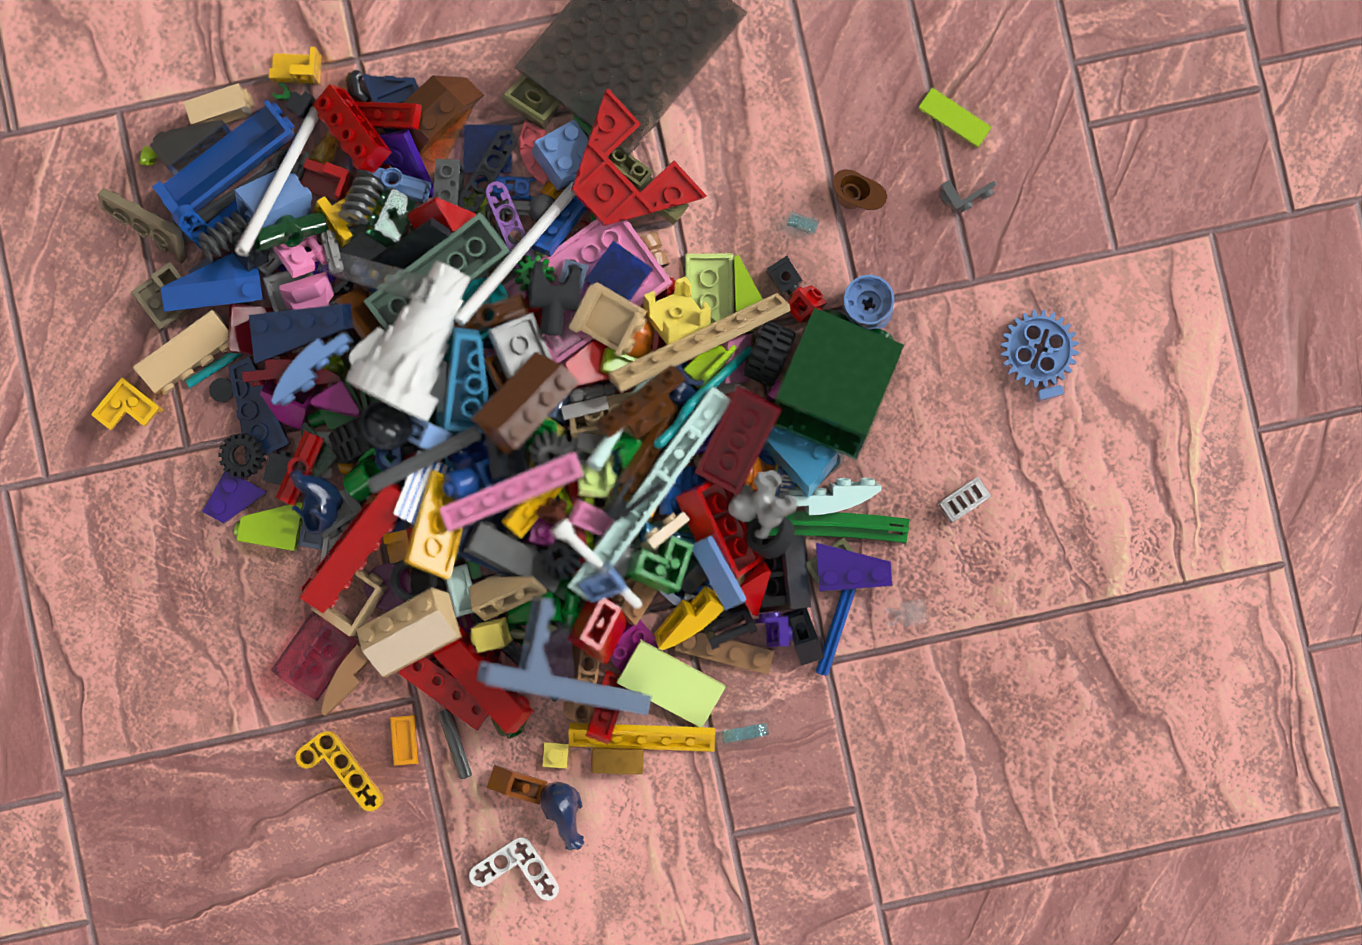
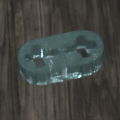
M767 723L722 731L724 743L769 735Z

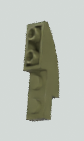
M620 146L607 156L639 192L653 180L651 177L653 171ZM686 203L658 211L657 213L675 225L689 205Z

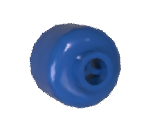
M463 466L448 472L445 476V483L442 485L447 497H451L454 501H459L478 493L481 480L474 469Z

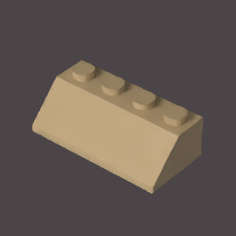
M211 310L133 368L154 393L166 395L175 388L174 384L179 380L185 381L195 374L194 369L200 365L204 367L214 360L213 356L219 351L222 353L227 351L228 326L219 314Z
M433 588L356 629L362 652L382 677L385 678L461 637L449 593Z

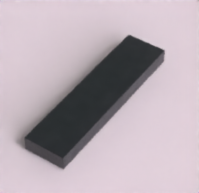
M431 218L369 261V268L388 278L450 236V229Z

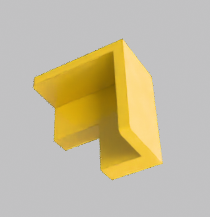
M310 46V55L274 53L272 68H269V79L272 82L320 85L321 55L317 48Z
M121 377L91 415L109 430H112L126 412L146 427L156 413H162L164 409L130 381Z

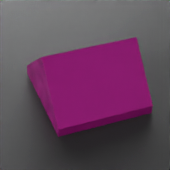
M342 381L312 398L310 402L317 409L355 418L361 417L363 413L352 393Z

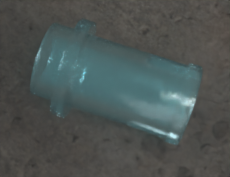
M792 211L787 226L806 231L807 235H810V233H816L819 221L815 220L814 216L809 218Z

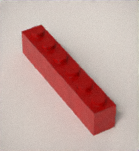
M393 483L371 495L299 589L300 599L323 614L328 608L332 609L335 606L341 590H346L351 585L354 573L357 570L360 572L368 561L366 558L371 551L376 552L382 543L381 538L384 534H389L396 526L397 521L395 520L398 518V515L394 514L404 488L397 483Z
M458 626L461 637L432 652V654L505 733L517 732L534 712L530 706V701L522 694H518L516 690L487 685L476 680L480 661L493 662L487 660L481 654L482 652H477L476 646L466 638V632Z

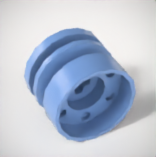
M871 274L859 276L852 280L844 294V315L851 323L868 330L886 327L892 318L895 302L894 293L889 283L881 277ZM869 302L872 303V308L868 311L864 310L865 305H868Z

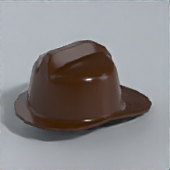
M849 169L840 170L834 175L832 181L835 190L834 194L838 203L847 209L877 210L885 205L887 200L886 190L876 181Z

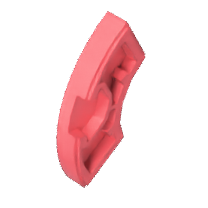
M525 120L519 137L521 157L528 172L545 186L549 178L532 155L534 141L545 136L546 131Z

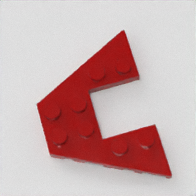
M609 88L604 92L571 188L573 194L603 226L704 199L707 195L675 160L641 192L612 163L607 156L632 134L641 123Z

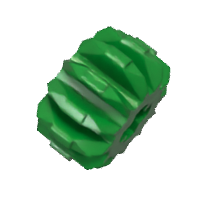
M527 255L528 263L526 264L521 260L518 262L522 269L514 270V273L519 276L514 281L516 284H521L519 288L521 292H525L527 289L529 291L530 274L532 273L535 261H541L540 255H536L534 261L530 255ZM546 258L542 261L543 272H545L548 282H555V277L550 275L555 272L553 266H549L550 261Z

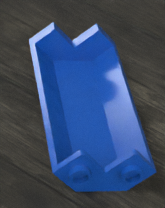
M266 99L263 102L265 104L264 107L164 184L159 181L152 186L172 215L179 206L184 204L191 206L198 212L295 137V134L292 132L295 126L287 116L281 118L283 111L276 102L270 104Z

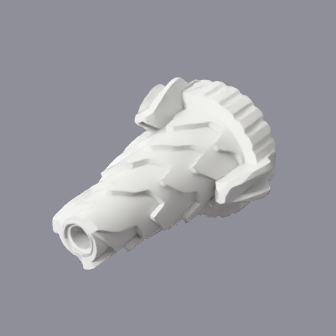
M436 261L420 292L417 295L414 294L408 306H404L394 325L389 326L386 332L377 327L374 332L369 334L351 352L349 358L352 367L346 380L428 422L435 406L441 404L444 399L447 362L442 359L448 350L449 345L447 341L454 328V317L463 303L461 297L470 281V277L446 264Z

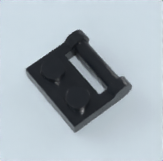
M745 602L727 610L724 609L712 622L703 628L712 650L718 648L719 644L748 632L752 634L758 631ZM744 620L746 622L716 636L714 635L715 632Z

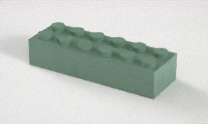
M479 213L369 296L364 302L383 328L387 330L389 326L394 325L399 313L404 306L409 305L414 294L417 295L420 292L436 261L446 264L470 277L469 285L500 264L511 251L486 217Z

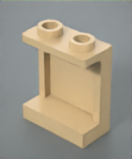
M595 283L589 286L569 328L575 332L583 331L616 351L615 355L620 357L632 350L635 344L633 338L636 332H640L646 323L644 317L647 311L603 285Z

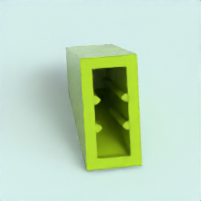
M297 502L296 506L301 510L303 509L304 503ZM289 504L242 516L240 522H236L234 535L237 536L236 541L297 552L302 518L296 511L291 509L293 505Z

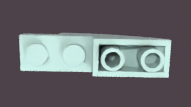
M837 478L836 482H830L829 491L826 488H816L812 495L807 498L802 493L801 488H789L788 492H782V499L787 495L792 496L796 499L797 506H805V511L808 515H821L838 512L861 504L879 493L882 486L874 478H860V482H851L849 478Z

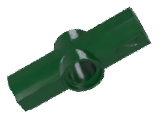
M322 211L294 218L292 215H284L274 225L260 229L254 240V246L257 251L285 244L287 247H295L302 243L305 237L326 232L328 225L325 215Z

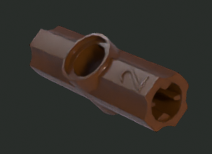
M517 294L492 304H483L464 325L458 324L454 319V328L473 329L479 332L489 328L494 329L503 323L528 315V306L522 294ZM493 310L494 318L488 322L487 315Z

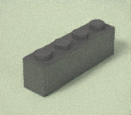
M484 521L474 525L462 551L513 577H534L546 588V592H555L560 579H554L551 575L544 572V566L540 562L544 556L539 552L540 549L529 543L524 545L518 542L519 538L508 532L503 534L497 531V526L490 522Z

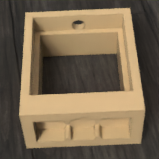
M239 83L183 101L190 123L198 133L252 116L251 108L255 107L251 94L248 93L247 88L243 89Z
M363 569L360 572L357 570L354 575L375 590L355 622L335 608H328L324 614L314 607L311 608V610L348 636H358L356 629L365 625L388 589L387 586L382 584L383 579L374 573L369 575Z

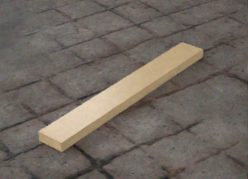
M776 293L608 373L610 381L622 392L660 374L670 365L676 366L791 311L790 305Z

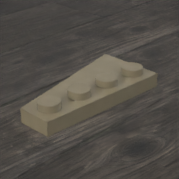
M103 188L98 193L100 207L103 211L125 226L130 223L137 234L144 239L147 236L152 238L157 243V248L164 253L167 250L171 251L176 255L175 260L180 264L185 261L187 255L182 229L176 223H170L162 219L157 213L143 209L136 202H130L122 198L117 192H111Z

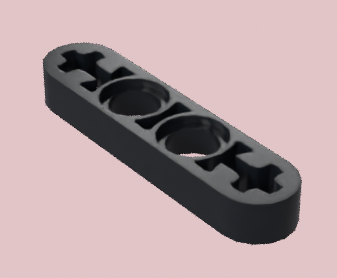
M501 130L496 134L459 198V207L474 213L480 209L486 198V188H478L475 185V179L479 176H484L488 179L489 184L497 180L516 147V136L512 131ZM506 136H510L512 144H506L503 149V153H507L506 156H503L497 150H493L494 147L498 150L501 147V137L506 138ZM495 155L500 158L501 163L497 168L488 166L487 159L490 156ZM470 188L476 193L483 194L482 197L475 196V207L465 208L463 200H469L473 194L472 191H469Z

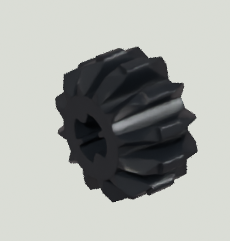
M555 538L553 545L547 543L548 549L541 551L544 558L540 560L541 565L544 566V572L557 580L561 577L568 580L569 573L576 575L575 568L582 567L579 560L583 556L567 540L561 541Z

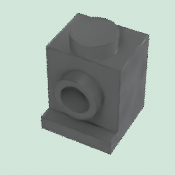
M579 432L577 438L572 437L570 452L576 454L579 464L588 465V460L596 447L604 439L605 434L597 436Z

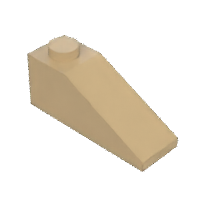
M489 577L469 587L471 610L484 621L532 600L533 596L538 597L547 593L546 588L534 577Z

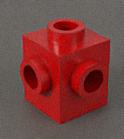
M812 285L804 288L798 287L790 295L791 299L788 301L791 310L789 312L799 323L810 319L814 307L822 310L827 304L821 291Z

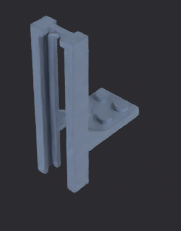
M536 596L532 598L518 668L480 661L476 680L487 685L648 715L651 695L551 675L543 652V645L547 644L549 639V630H547L548 620H552L554 615L553 600Z

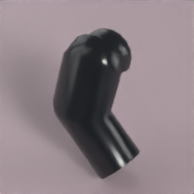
M358 70L349 72L346 76L348 94L358 102H369L371 96L360 87V82L363 78L362 73Z

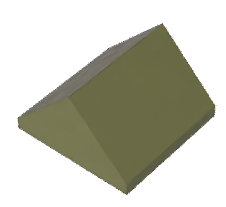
M526 73L502 97L505 105L545 130L564 101L563 97Z

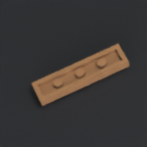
M697 632L675 647L677 652L768 675L774 655L772 650L733 640L719 644L718 648L712 650L706 634Z

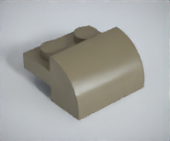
M171 262L150 275V279L131 291L133 297L159 331H162L177 319L181 320L194 309L164 312L160 287L182 277Z

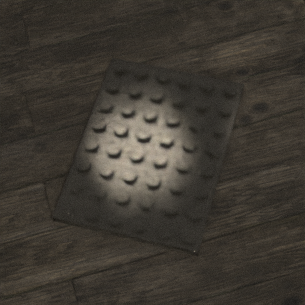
M571 0L516 64L515 69L591 129L604 92L609 88L641 123L617 147V149L629 157L742 22L747 12L732 0Z

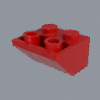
M604 598L593 603L589 599L586 601L567 640L604 665H607L628 622L622 609L608 599Z

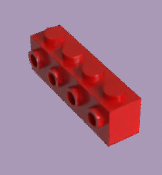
M329 84L313 103V107L318 112V118L330 128L329 133L341 143L340 148L352 158L354 167L358 170L375 173L392 152L348 92L343 88Z
M432 654L419 659L398 672V674L476 731L479 730L489 716L442 664L439 666L432 661L434 659Z

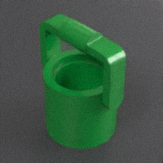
M375 447L363 454L358 459L359 464L346 474L343 479L346 491L350 496L359 501H364L366 497L373 494L367 483L368 479L384 472L378 468L376 461L369 459L375 454Z

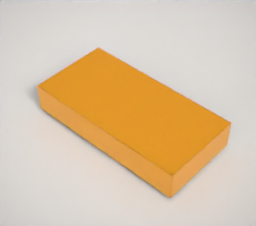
M415 715L390 717L394 766L419 764Z

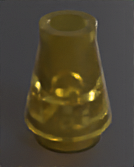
M327 130L325 136L311 152L313 154L311 160L324 165L326 162L333 163L338 145V139L334 138L329 133V130Z

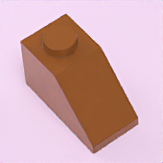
M494 765L487 788L509 797L540 805L541 792L546 786L547 781Z

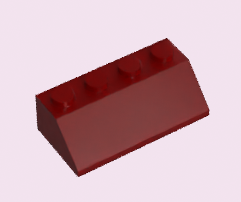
M706 480L676 496L682 512L690 519L687 523L696 542L712 535L735 579H737L762 562L764 558L748 546L746 537L749 526L747 522L736 519L728 511V506L734 494L712 481Z

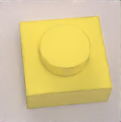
M544 742L543 767L567 769L569 744Z

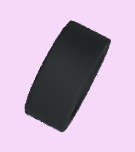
M758 515L751 521L746 537L748 546L762 557L768 559L779 557L791 546L795 529L793 523L787 517H783L782 522L779 524L776 537L770 543L763 546L762 539L756 537L755 534L756 530H761L762 528Z
M403 559L392 570L390 576L391 588L394 594L403 601L407 602L431 588L436 589L437 576L426 571L428 575L426 589L419 594L412 595L406 593L400 585V576L405 568L413 565L405 563V559Z

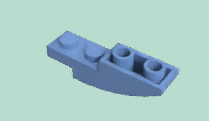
M342 333L327 345L323 340L317 339L304 349L280 379L271 400L273 404L286 406L295 399L294 395L300 390L306 392L315 386L314 381L319 377L314 369L321 370L330 363L328 359L336 354L339 357L350 349L348 345L353 343L350 336Z

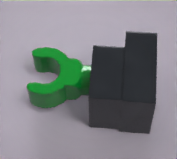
M279 82L278 84L284 89V93L282 95L272 93V95L279 101H287L285 107L288 111L304 120L316 99L306 91L302 95L295 91L292 93L284 83Z

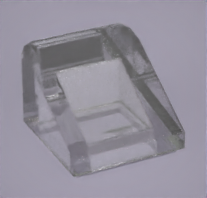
M567 320L563 322L562 336L545 335L543 337L545 343L556 357L562 355L581 340L575 331L569 328L570 325Z

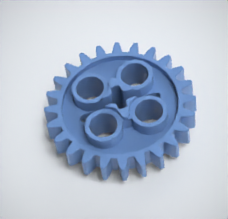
M1033 310L1030 318L1026 313H1023V321L1015 318L1014 323L1016 327L1012 325L1007 326L1011 334L1004 333L1002 335L1008 341L1000 344V347L1006 348V351L1001 353L1000 356L1008 358L1003 363V366L1011 365L1012 367L1008 374L1016 372L1015 381L1024 378V386L1033 381V388H1037L1039 382L1042 383L1043 388H1046L1048 381L1054 386L1057 384L1056 377L1063 381L1065 379L1063 371L1069 374L1072 372L1068 365H1075L1077 361L1072 359V356L1079 354L1078 351L1073 350V347L1077 346L1079 342L1071 340L1076 335V332L1068 333L1067 331L1071 324L1063 326L1064 317L1056 321L1055 312L1046 317L1045 310L1041 312L1040 316ZM1028 328L1037 329L1039 334L1037 339L1028 338L1026 333ZM1047 329L1049 332L1042 346L1045 352L1038 356L1035 368L1031 369V363L1037 352L1034 346L1041 342L1043 332ZM1055 336L1060 339V348L1050 346V337ZM1020 350H1026L1030 354L1028 362L1019 360L1018 352ZM1042 359H1049L1052 362V369L1050 371H1045L1041 368L1040 362Z

